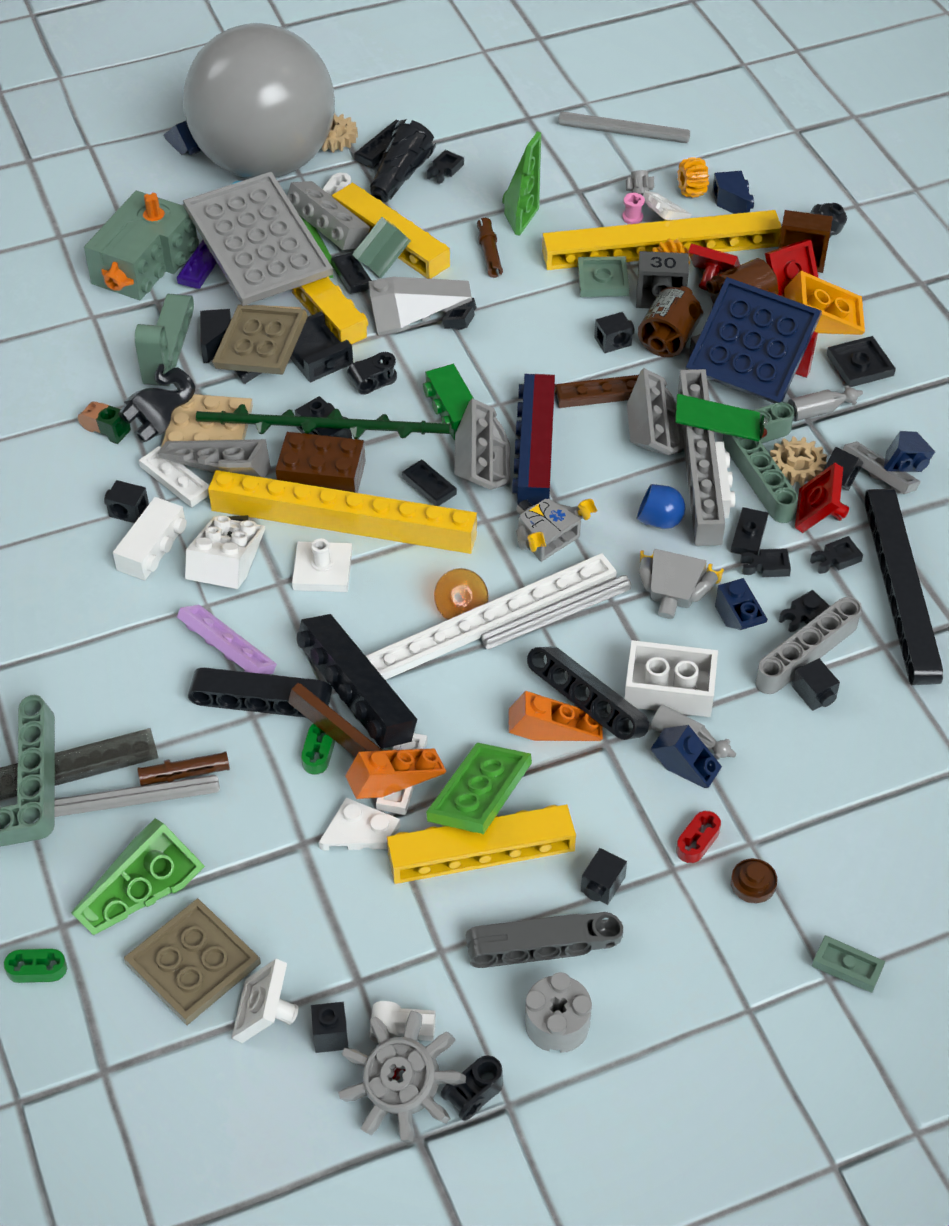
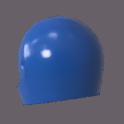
M651 484L643 497L636 519L644 525H651L660 529L674 528L684 517L686 510L684 499L673 487Z

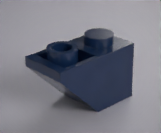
M742 170L714 173L712 192L718 207L733 214L748 213L750 209L754 208V197L752 194H749V182L744 179Z
M900 431L886 451L884 469L894 472H922L929 465L935 451L918 432Z
M744 578L718 585L715 607L726 627L743 630L767 623L766 615Z
M689 725L664 728L650 749L668 771L703 788L710 787L722 768L721 764Z

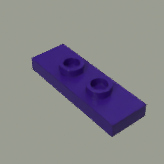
M204 240L201 241L177 276L178 284L200 289L217 264Z

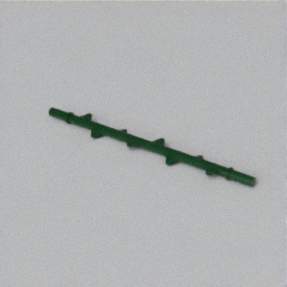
M240 404L233 413H226L225 411L196 412L197 422L221 423L222 425H225V423L254 424L259 434H264L271 425L302 427L306 434L315 428L350 429L354 439H359L366 430L398 432L400 438H406L412 432L421 433L422 435H425V433L451 434L452 426L449 423L390 421L387 414H382L376 420L346 419L342 417L339 409H334L327 418L295 416L290 409L282 415L249 414L245 404Z

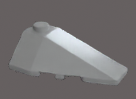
M388 277L369 281L370 297L378 336L409 329V324L420 319L425 322L431 319L430 315L436 312H448L472 301L469 281Z
M266 439L166 441L158 452L159 458L212 473L220 470L265 478L271 468Z

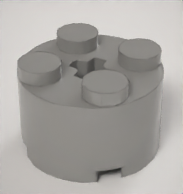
M562 972L543 978L532 986L526 997L525 1025L529 1038L536 1046L546 1051H550V1049L560 1050L561 1053L572 1051L585 1041L590 1028L592 1010L591 998L586 988L577 980L570 978L566 973Z

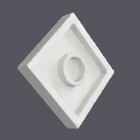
M322 538L316 539L313 542L298 541L292 580L293 590L348 592L352 543H330Z
M274 959L245 980L231 1039L244 1043L273 1024L275 1019L283 1021L288 1025L295 1021L299 1010L298 1005L280 999L287 967L286 962Z

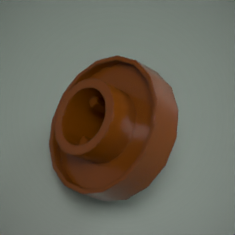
M745 859L736 864L733 869L731 887L740 899L748 903H762L770 899L775 893L778 877L775 869L769 863L761 859Z

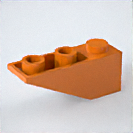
M525 691L509 708V733L534 741H601L603 739L601 724L580 708Z
M435 748L358 752L345 777L356 799L380 798L446 773V769Z

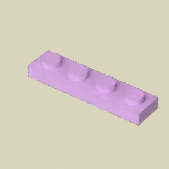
M194 605L180 608L177 618L185 623L189 630L202 636L207 644L216 647L224 653L228 660L242 667L244 672L274 673L277 665L274 661L202 606Z

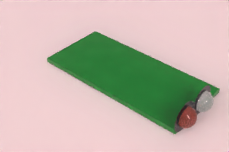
M677 394L675 423L754 441H760L761 438L767 435V430L764 428L767 425V420L764 418V415L760 420V412Z

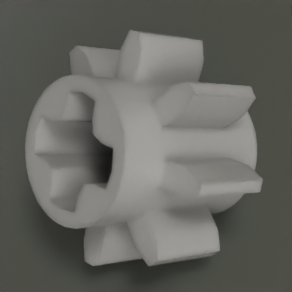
M646 170L631 172V177H627L626 191H632V193H638L643 196L645 191L653 190L654 176L649 177Z

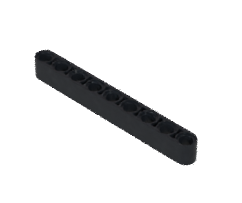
M894 488L866 490L865 509L910 685L941 684L943 680L942 662L896 491Z

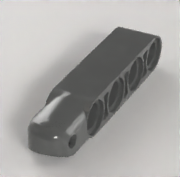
M599 912L476 926L469 929L465 935L470 965L476 968H487L585 955L591 950L611 948L621 942L623 938V925L618 917L612 913Z

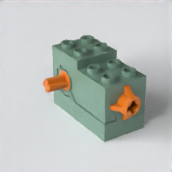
M136 190L84 246L91 284L141 301L151 291L156 282L164 276L165 272L175 274L185 264L186 260L198 247L199 239L197 238L196 227L183 205L159 198L154 192L149 195Z

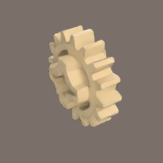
M334 113L330 133L322 146V150L325 152L327 149H330L331 152H335L338 149L343 151V147L351 148V143H356V138H358L356 122H352L351 117L344 119V114L337 117Z
M792 436L790 442L783 438L781 444L775 443L774 450L770 451L771 457L786 479L790 480L791 486L795 482H799L802 487L805 481L809 482L820 474L826 466L827 454H822L823 447H815V441L807 443L805 437L801 441H797L796 437Z

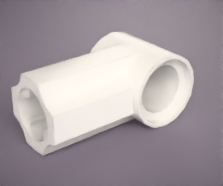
M379 1001L373 1004L371 1019L373 1017L380 1019L387 1026L390 1038L404 1036L410 1011H416L422 1015V1026L418 1040L433 1041L436 1017L434 1010L404 1009L397 1003L390 1001ZM370 1024L369 1038L373 1042L378 1043Z

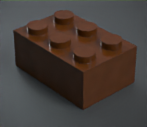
M286 432L275 469L276 478L281 481L358 493L366 462L364 440Z

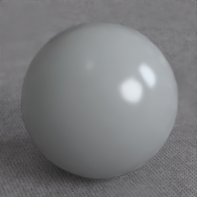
M250 23L223 31L212 38L198 52L185 80L183 106L187 125L193 139L203 153L216 165L230 173L245 178H253L271 171L275 178L298 170L307 164L321 149L333 123L335 96L327 67L310 44L295 33L282 27L264 23Z

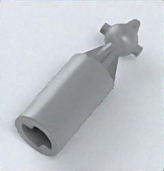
M848 385L844 387L845 391L843 393L831 392L827 389L789 399L788 404L794 408L793 421L796 422L833 412L844 401L855 405L857 404L856 400L863 394V391L850 388Z
M661 705L655 713L651 723L652 729L661 733L664 728L689 725L708 749H713L716 759L725 757L735 758L736 753L731 749L730 740L716 741L705 728V725L665 705Z

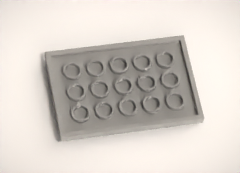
M272 171L183 200L186 212L242 306L333 275L331 264Z

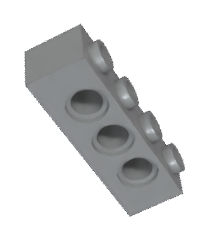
M313 181L291 182L287 197L298 214L342 250L357 249L368 235L370 226Z

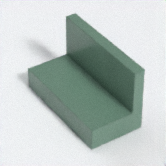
M381 217L352 255L358 261L367 265L378 277L382 278L411 240L394 224Z

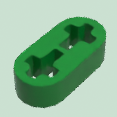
M314 723L308 730L301 755L304 770L312 775L323 773L328 768L335 745V740L329 735H324L322 742H318V736L325 732ZM316 752L319 753L320 759H317L316 763H312L310 760L314 759Z
M20 949L6 956L4 969L8 978L13 982H54L60 980L66 974L67 963L63 953L57 949ZM51 961H56L57 964L53 966V969L47 970L46 966H50ZM19 962H24L25 965L21 966L19 971H15L14 967H18Z

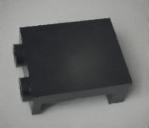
M318 312L307 317L290 359L311 383L352 365L353 349L348 340L340 342L326 326L325 315L322 312Z

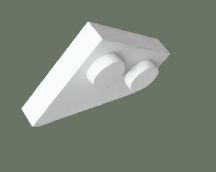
M644 192L643 197L648 208L656 212L663 219L678 220L691 217L692 214L659 193Z
M346 798L319 841V847L324 851L329 850L330 846H348V850H361L362 848H371L372 850L387 849V837L397 833L401 826L400 819Z

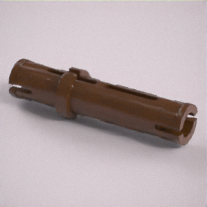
M485 217L481 218L483 225H481L480 220L477 221V228L479 230L478 241L483 248L488 275L496 278L499 277L497 269L499 274L502 275L503 268L496 245L497 235L493 232L491 220Z
M225 751L223 753L170 762V759L164 760V764L138 767L140 786L165 781L172 782L176 779L224 770L228 771L230 767L227 752Z

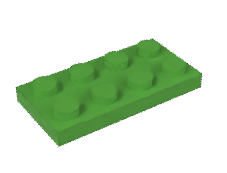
M477 742L427 810V822L484 834L532 764L531 753Z

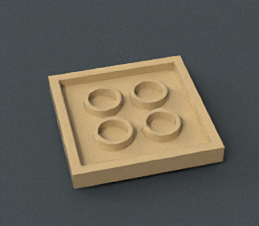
M194 394L187 403L177 407L172 412L171 421L165 432L162 446L166 441L245 440L248 424L225 423V425H222L221 423L197 422L196 412L225 411L226 413H233L240 404H245L248 413L251 414L253 408L252 399Z

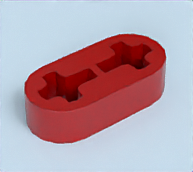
M711 811L699 812L679 836L676 853L682 861L686 863L698 862L717 839L721 828V820L717 814ZM708 823L712 825V828L707 827L703 833L701 832L702 825L705 826ZM694 841L697 842L696 849L692 848L690 851L685 849V846L689 847Z

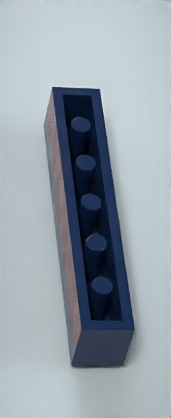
M524 374V384H519L518 399H523V402H518L517 417L522 418V421L517 420L516 436H521V439H515V455L520 456L519 458H514V474H518V478H513L512 494H517V505L523 500H528L532 505H536L550 497L555 375Z

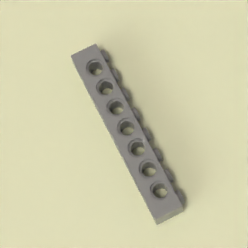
M706 369L680 370L678 394L710 401ZM681 424L695 546L722 545L725 518L714 431Z

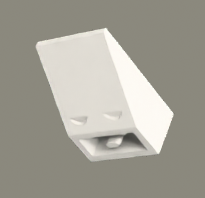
M214 516L186 549L185 579L238 589L247 578L265 531V526L258 525L249 520L236 521L231 520L227 516ZM229 531L232 532L231 537L227 536Z

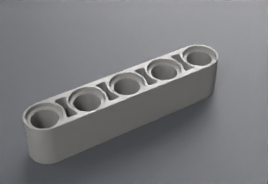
M852 597L839 599L765 656L758 666L755 682L757 689L765 694L778 692L794 679L796 669L823 657L851 635L858 626L862 609L861 603Z

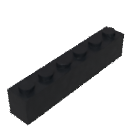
M331 614L301 619L299 632L296 636L298 646L303 649L311 659L312 664L318 668L325 677V680L337 692L340 699L349 707L354 717L364 726L369 736L375 740L381 749L412 742L418 719Z

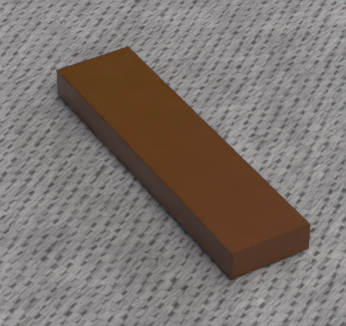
M639 375L555 384L554 391L558 407L566 408L627 401L631 396Z
M297 683L291 689L288 703L354 757L357 756L358 752L383 751L301 683Z

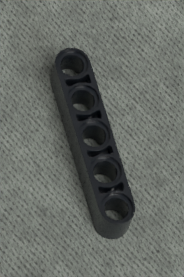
M555 646L535 647L528 653L527 664L535 674L617 738L628 740L646 735L649 729V721L645 714ZM545 655H546V658H547V663H546V664H545V662H544V656H545ZM565 671H567L568 674L567 681L565 679ZM586 687L589 689V697L586 695ZM608 703H609V705H610V707H611V713H610V714H609L608 711H607V705H608ZM629 720H631L633 724L632 731L629 729Z
M198 668L194 671L188 699L199 706L305 717L288 703L291 689L297 683H301L328 706L333 689L329 683L321 680L214 668Z

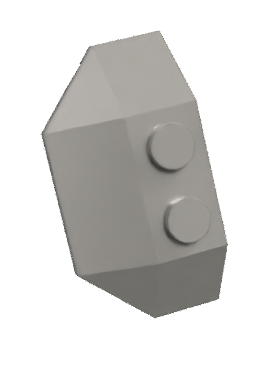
M643 368L627 403L630 442L660 454L672 455L680 453L684 450L682 426L679 423H675L676 402L672 394L665 387L667 383L664 377Z
M472 398L455 434L454 475L490 490L506 486L510 483V442L502 425L496 418L495 409Z

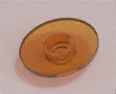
M457 568L446 572L438 580L434 590V601L440 614L449 620L488 603V590L485 582L478 574L468 569ZM455 593L462 595L463 599L461 602L455 600Z

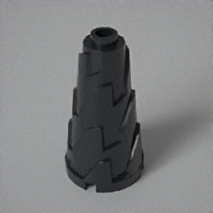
M407 119L397 122L379 163L377 173L370 185L371 195L384 203L393 198L403 183L412 176L426 159H429L436 148V143H432L434 139L433 134L424 125L414 120L410 124L405 123Z

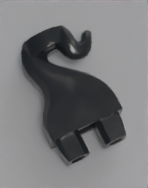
M159 364L155 372V381L159 385L166 386L173 383L177 388L176 391L146 388L135 392L124 401L125 405L118 415L127 424H130L135 418L139 419L142 425L134 433L141 442H147L155 436L162 435L169 427L174 409L187 403L193 397L196 386L190 376L178 367L172 368L163 374L165 366Z

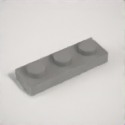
M857 441L845 444L842 449L859 457L863 462L862 468L869 471V475L872 478L880 481L883 480L891 485L890 488H894L896 493L907 494L916 491L921 482L907 472L886 471L884 469L885 459Z

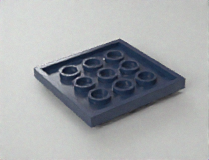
M726 277L686 365V370L706 369L707 379L772 403H781L811 340L822 311Z

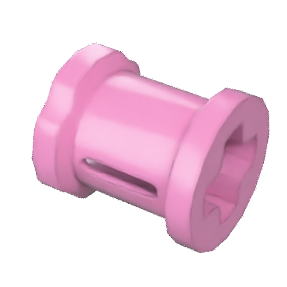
M629 193L624 197L625 211L622 214L624 222L628 224L642 222L643 213L641 211L645 199L641 194Z

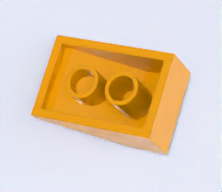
M800 271L784 289L785 298L822 311L815 332L862 335L865 332L862 296L803 271Z

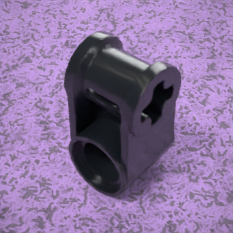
M380 352L349 366L347 375L357 391L365 395L381 387L393 384L397 380V372L394 369L396 364L395 356L389 352Z
M487 1055L478 1058L462 1072L466 1076V1083L458 1085L446 1084L440 1093L444 1100H449L457 1108L459 1117L463 1121L472 1118L482 1106L502 1090V1065L493 1056ZM488 1072L496 1075L491 1080L480 1078L482 1074Z

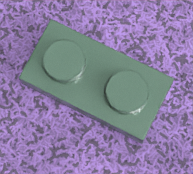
M825 935L813 960L812 967L873 993L885 961Z

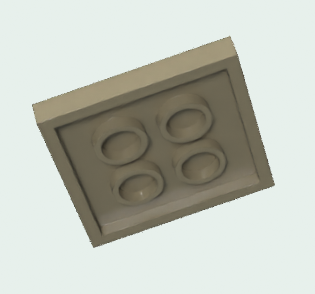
M238 304L212 361L216 369L283 375L308 315L305 309L254 305L242 306Z
M198 898L124 957L125 964L186 1025L190 1024L261 964L260 957Z

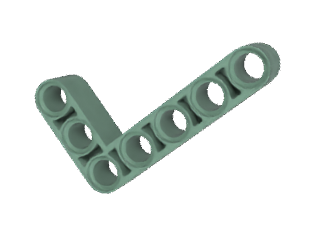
M167 294L157 325L137 324L135 329V346L143 384L159 385L155 381V372L159 364L165 366L163 374L172 368H176L193 315L194 299L192 295Z
M781 402L752 410L760 412V420L764 415V433L760 441L723 434L722 442H724V448L729 452L730 457L770 516L776 522L789 523L794 519L798 495L762 444L787 436L791 432L794 408L788 403Z
M29 695L19 704L17 804L0 807V847L40 840L48 837L54 830L55 716L45 701L38 695Z

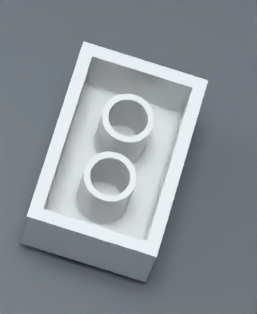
M631 640L624 699L637 709L657 711L661 705H665L681 714L711 717L718 650Z

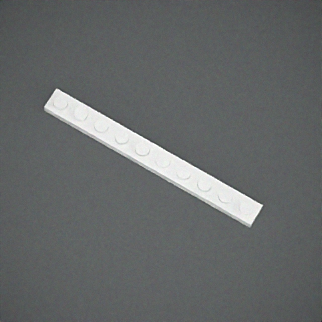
M601 553L366 655V657L382 677L387 680L480 639L481 635L613 580L616 578L617 571L604 554Z

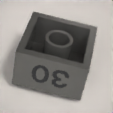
M639 252L636 308L650 309L660 291L666 288L687 287L689 253Z

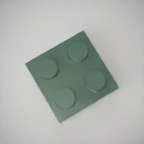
M626 256L578 257L580 297L629 296Z

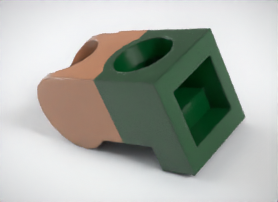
M93 401L78 415V421L84 429L89 432L96 431L108 436L110 442L119 444L131 431L130 424L125 423L118 415L121 409L104 403Z

